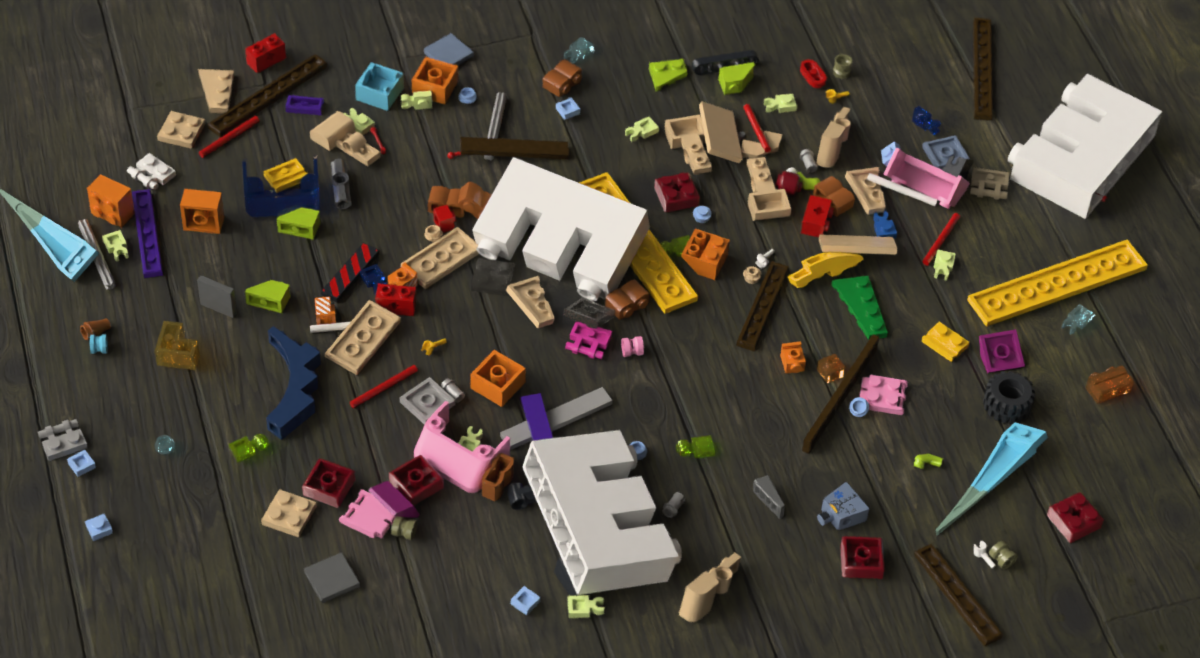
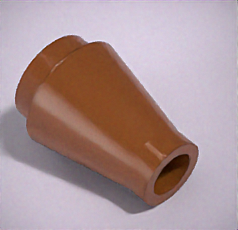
M107 318L84 322L80 326L81 334L85 340L90 339V335L99 336L106 330L111 329V324Z

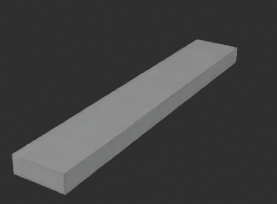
M601 387L547 411L546 415L551 432L612 405V399L604 388ZM527 421L500 432L502 440L506 436L510 438V450L532 441Z

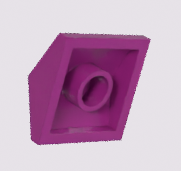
M1016 329L979 336L980 356L987 373L1025 367Z
M389 481L369 489V492L393 516L418 518L420 515L415 507Z

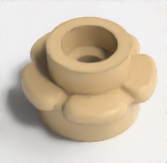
M431 225L425 229L424 235L427 240L435 242L441 238L443 232L439 226Z
M753 266L748 267L747 270L743 271L745 281L750 284L757 283L761 278V270Z

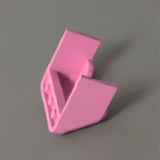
M898 148L895 149L884 172V175L892 179V182L899 185L903 184L940 201L939 205L948 209L950 206L954 207L969 185V182L959 175L955 177L939 168L907 155Z
M445 401L426 421L414 449V458L422 455L442 478L468 493H476L482 489V477L492 467L493 459L500 453L510 456V438L506 436L496 449L489 445H480L473 452L442 434L449 422V402Z

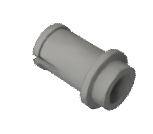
M805 149L800 153V159L804 162L808 173H810V170L811 173L815 172L818 166L813 158L814 153L810 149Z
M448 378L442 382V389L454 398L456 403L465 397V393L455 385L453 379L450 380Z
M676 492L671 500L663 505L664 515L670 518L676 516L678 509L686 500L684 495Z

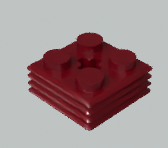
M680 173L655 179L654 188L664 212L699 206L700 196L690 173Z
M418 455L389 472V482L413 506L444 488V479L422 455Z
M319 458L302 486L303 495L338 508L356 479L355 470Z
M1081 492L1050 506L1047 514L1070 543L1102 528L1104 521L1102 516Z
M843 536L841 539L842 576L883 578L885 570L883 539L880 537Z

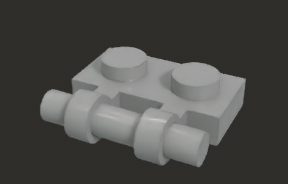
M77 419L62 421V424L53 427L50 425L45 427V430L38 432L40 439L48 437V440L42 441V445L49 461L87 448V443L81 429L72 431V428L79 426ZM65 431L66 433L55 437V434Z

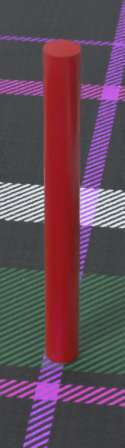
M744 105L743 108L764 151L766 153L770 152L771 147L750 105Z
M254 116L199 151V155L202 158L254 126L259 122L258 117Z
M958 213L953 214L923 259L922 263L924 265H929L937 250H939L959 220L960 215Z
M412 365L349 402L351 407L355 408L416 373L418 371L417 367Z

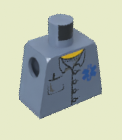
M845 482L824 498L822 513L818 514L817 518L821 525L824 526L831 522L836 529L841 530L867 521L869 508L850 485Z

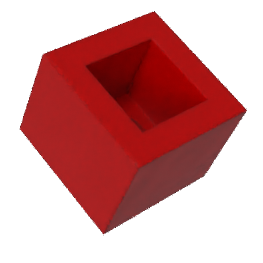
M448 205L433 208L434 222L440 227V230L443 233L453 230L454 222L456 221L454 211H450Z

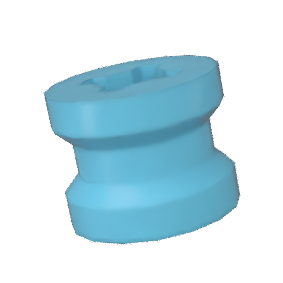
M102 334L101 336L90 335L91 354H96L97 352L107 354V334Z

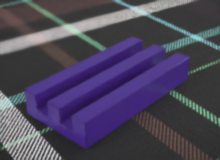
M288 95L285 109L289 113L321 115L324 98Z

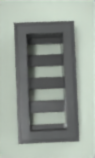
M767 475L755 479L753 482V492L779 519L783 518L785 504L770 477Z

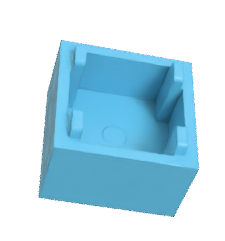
M371 62L355 85L356 100L388 111L404 89L403 73Z

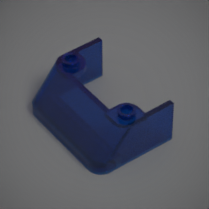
M317 155L313 157L314 173L306 174L302 177L300 182L301 189H285L278 193L275 190H264L263 181L259 177H248L247 158L243 159L244 198L247 214L252 217L282 216L301 207L318 211L320 196Z

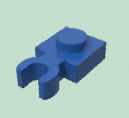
M884 211L883 217L878 216V213L874 212V229L877 237L896 238L897 232L893 220H887L888 212Z

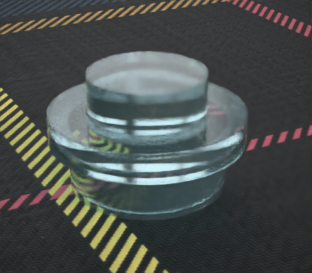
M167 435L158 437L155 442V450L160 454H169L175 448L174 440Z

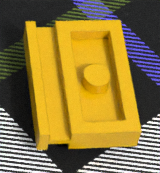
M296 158L264 171V177L272 188L275 189L276 193L309 180V174L305 172V169Z
M938 322L922 337L921 341L950 362L969 347V341L941 322Z

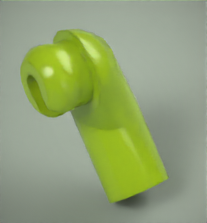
M801 171L797 173L800 176V181L803 182L802 188L805 190H814V186L820 183L818 178H806Z
M921 454L914 458L916 459L914 466L921 469L924 468L925 463L940 468L943 462V458L932 454Z

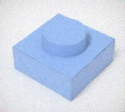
M572 98L556 103V109L564 120L580 114V108Z
M895 141L881 151L885 166H888L895 149H900L899 144Z
M86 450L67 459L69 466L77 477L96 468L94 461Z
M105 514L85 521L93 541L113 533Z
M525 586L511 599V605L526 615L540 602V597Z

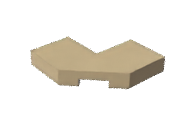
M764 131V135L771 147V151L767 153L764 151L761 143L743 140L741 146L742 157L749 159L762 158L763 155L777 152L782 134Z

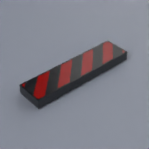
M363 242L321 290V295L330 297L331 300L338 302L379 255V250Z

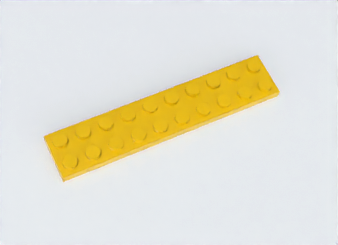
M608 172L579 182L582 185L630 203ZM648 230L630 264L633 271L664 314L698 301V295L652 232Z
M1127 239L968 295L967 300L987 327L1142 272L1147 269L1148 265Z

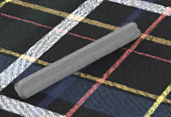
M497 93L487 138H498L506 102V93ZM484 156L485 160H492L494 156Z
M80 220L78 224L84 240L99 252L93 261L107 290L115 288V281L88 220Z

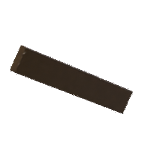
M460 137V152L462 155L550 159L569 158L568 142Z
M771 261L736 346L755 351L787 276L789 266Z
M931 543L915 551L914 556L982 644L987 646L1001 639L1003 636L1002 632Z

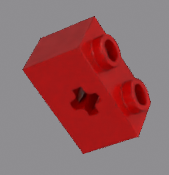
M275 33L245 48L247 64L256 73L286 59L285 43Z
M810 195L802 222L801 234L819 237V235L824 234V231L828 232L830 225L828 218H832L834 210L831 207V199Z
M378 283L375 303L396 315L414 316L416 287Z

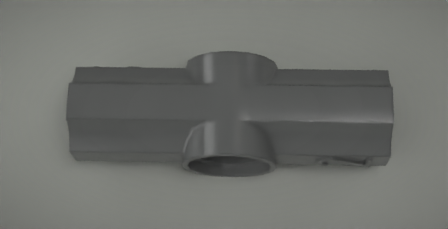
M335 159L331 162L335 207L340 210H346L351 206L347 163L342 159Z

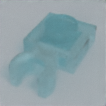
M580 37L570 45V50L564 52V59L571 57V63H575L578 57L583 59L594 51V45Z
M1079 304L1068 314L1061 328L1064 329L1066 326H1070L1069 334H1074L1077 326L1083 329L1094 319L1095 314Z

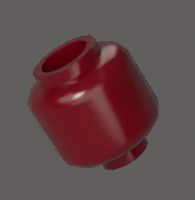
M783 171L782 174H778L775 188L777 190L785 189L786 195L793 197L796 192L800 193L803 182L800 181L798 174Z

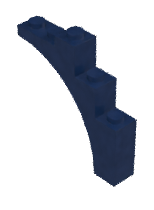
M273 326L268 330L269 343L279 351L285 360L290 377L284 397L278 406L266 417L267 430L282 440L315 413V401L311 394L318 389V377L314 370L321 365V354L315 346L312 347L307 342L300 346L297 341L291 340L282 330L279 331Z

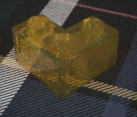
M163 322L155 348L157 365L196 370L200 356L198 340L185 339L183 323Z

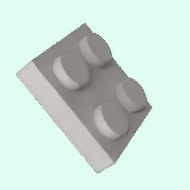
M430 377L400 397V403L424 425L445 401L449 402V409L455 405V399Z

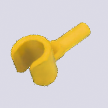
M831 89L826 91V98H828L830 103H835L837 98L849 96V91L836 93Z
M446 339L436 342L426 340L421 351L426 350V355H432L434 348L445 344L447 341Z

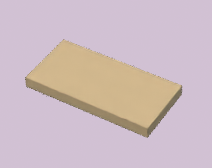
M701 102L699 109L708 154L740 163L742 154L733 111Z
M456 227L402 262L401 267L403 263H406L415 270L418 283L426 289L479 254L477 251L478 244L459 227Z
M819 235V243L823 252L897 254V246L893 237Z
M369 300L326 351L325 357L358 375L401 322V317Z

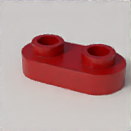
M810 59L802 61L800 72L809 85L814 88L824 87L826 75L817 62Z

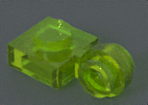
M690 236L674 238L671 240V243L664 241L660 245L668 256L675 252L677 257H681Z
M257 434L251 441L245 436L228 444L239 463L256 455L255 449H266L269 440L266 435Z
M711 435L693 437L691 443L687 440H680L676 445V452L680 456H687L690 452H694L695 458L715 455Z

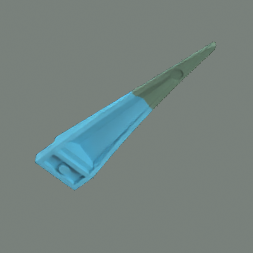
M0 189L2 196L30 229L57 267L75 282L98 256L99 252L80 237Z
M1016 422L1002 434L999 442L969 489L938 526L936 534L939 535L1033 456L1036 453V448L1048 438L1046 431Z

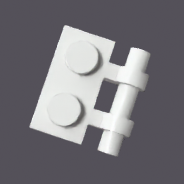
M150 153L136 163V169L130 166L127 170L132 178L140 180L145 187L152 188L153 190L158 188L157 182L164 185L176 176V171Z

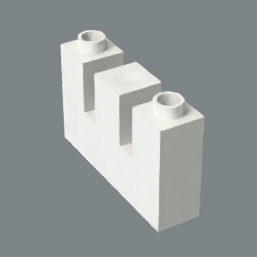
M1089 74L1078 85L1071 82L1066 87L1061 101L1066 103L1067 106L1060 104L1043 123L1040 137L1034 134L1025 145L1016 143L1008 157V162L1014 164L1010 180L1084 219L1089 216L1101 201L1102 196L1110 191L1155 137L1162 114L1161 110Z
M513 157L472 231L476 244H478L477 251L480 255L490 260H496L498 256L511 260L530 224L534 225L535 228L522 250L526 267L559 281L579 245L586 246L573 270L576 287L578 288L577 292L585 299L597 301L599 297L605 299L609 293L618 288L650 226L646 209Z
M620 430L532 441L523 464V470L577 595L667 582L675 564L681 560L680 544L676 539L670 538L664 524L649 526L656 506L642 476L627 478L630 470L635 469L637 465V454L632 445L626 444Z

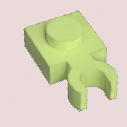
M431 91L413 92V96L401 95L402 109H408L411 106H414V110L432 108Z
M793 94L776 95L775 99H764L766 112H773L778 109L779 113L796 111L797 108Z
M353 108L350 109L351 115L343 113L354 121L355 132L364 135L372 127H375L374 121L363 113L357 115L356 110Z
M650 117L634 123V127L627 128L625 135L632 134L630 141L634 142L640 136L645 139L658 133L659 127Z
M120 230L102 236L109 254L113 253L114 259L117 262L119 261L118 256L121 254L125 255L126 259L129 258L128 250L126 249L127 243Z
M937 250L934 268H936L934 277L936 279L939 274H943L945 276L944 280H948L949 271L952 272L956 253Z
M470 426L467 430V437L462 436L458 444L473 452L481 445L479 440L482 439V429L477 434H473V427Z
M589 595L568 596L569 618H590V612L596 615H603L604 607H597V605H603L604 598L597 597L589 600Z

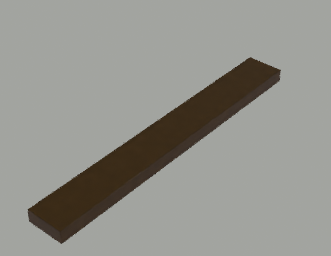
M974 18V119L992 121L991 19Z
M314 54L208 123V129L218 137L225 135L327 68V62Z
M874 334L871 336L804 438L803 452L807 454L811 452L877 351L878 336Z

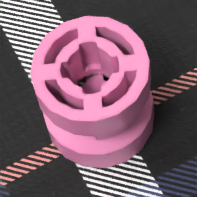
M641 336L634 337V339H621L624 357H630L632 354L637 356L644 355V345Z

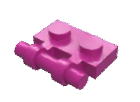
M576 321L570 333V340L575 342L567 341L565 349L571 350L575 354L588 355V358L602 359L604 352L599 351L598 348L606 350L612 337V331ZM582 343L587 344V345H591V348H588V347H585V346H581V345H582Z

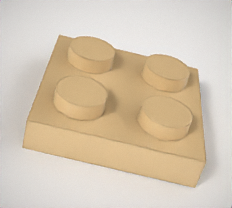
M171 111L157 135L158 141L192 149L205 125V119Z
M279 489L261 520L262 525L300 537L317 507L316 502Z

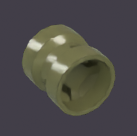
M845 54L836 56L833 74L837 78L846 79L850 76L852 58Z
M395 517L391 534L397 537L401 535L405 539L413 540L418 523L413 519L405 520L404 517Z
M1005 541L996 543L989 551V555L998 561V565L1002 569L1012 566L1018 558L1014 551L1009 550V546Z

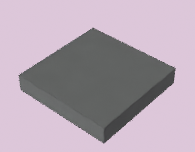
M200 276L197 279L200 305L234 318L237 314L234 289L207 277Z
M342 552L304 568V573L322 603L360 587L358 579Z

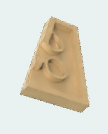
M198 69L210 113L227 112L230 105L234 71Z
M879 168L847 171L845 178L867 215L874 214V212H884L885 201L880 185L867 180L869 173L878 176Z
M538 276L507 286L506 291L537 328L553 324L555 318L549 302L544 297L545 292L540 287Z

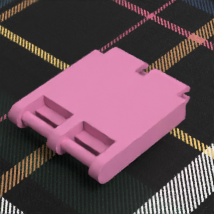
M876 375L862 377L860 397L868 402L869 410L903 415V401L906 400L905 388L908 386V382L906 380Z
M360 490L358 498L349 505V510L344 516L339 518V521L373 539L376 536L383 538L390 528L389 524H393L396 516H393L371 493Z

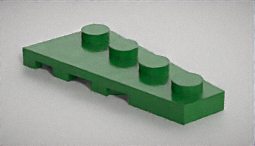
M869 276L832 280V287L838 291L840 299L846 303L850 314L855 316L857 324L869 340L873 334L878 336L879 339L887 338L888 332Z

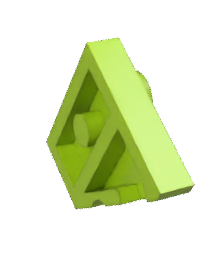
M683 59L649 63V70L656 91H660L661 87L665 84L671 85L676 80L687 76V69Z

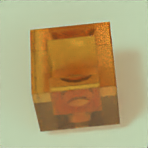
M832 354L818 360L817 371L829 383L844 376L845 366L836 354Z

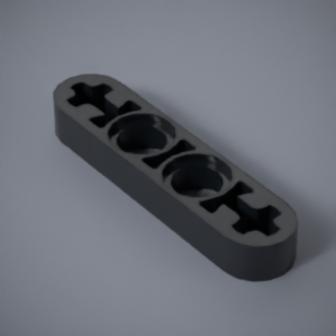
M754 50L701 57L692 62V68L696 75L718 73L722 67L753 62L756 66L759 63V57ZM737 59L735 63H730L732 60ZM721 62L719 65L713 66L715 63Z

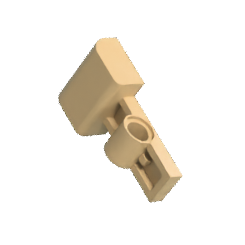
M843 107L840 113L837 112L834 122L831 121L824 131L816 165L829 168L834 166L839 158L842 142L847 140L851 123L848 120L849 108Z
M339 111L310 131L311 140L330 151L334 147H338L366 166L371 165L381 157L380 151L367 144L366 139L361 133H355L354 121Z
M700 114L665 120V133L671 149L683 147L685 162L690 164L693 174L711 172L712 166L703 147V143H706Z
M765 157L747 159L751 186L754 192L749 193L748 207L753 221L790 216L791 207L785 189H775Z
M734 553L729 558L725 557L718 567H713L709 573L705 571L686 587L679 615L689 622H697L709 613L715 593L724 594L728 591L732 575L738 570L741 556Z

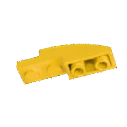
M825 252L801 261L803 268L788 276V279L795 287H804L810 281L823 277L825 273L832 277L838 276L844 270L856 266L864 259L858 253Z

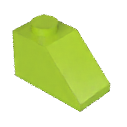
M754 62L720 68L719 82L724 95L740 93L753 78Z
M302 207L277 218L278 232L314 239L320 225L319 211Z
M270 280L250 287L245 291L246 304L282 313L290 299L289 284Z

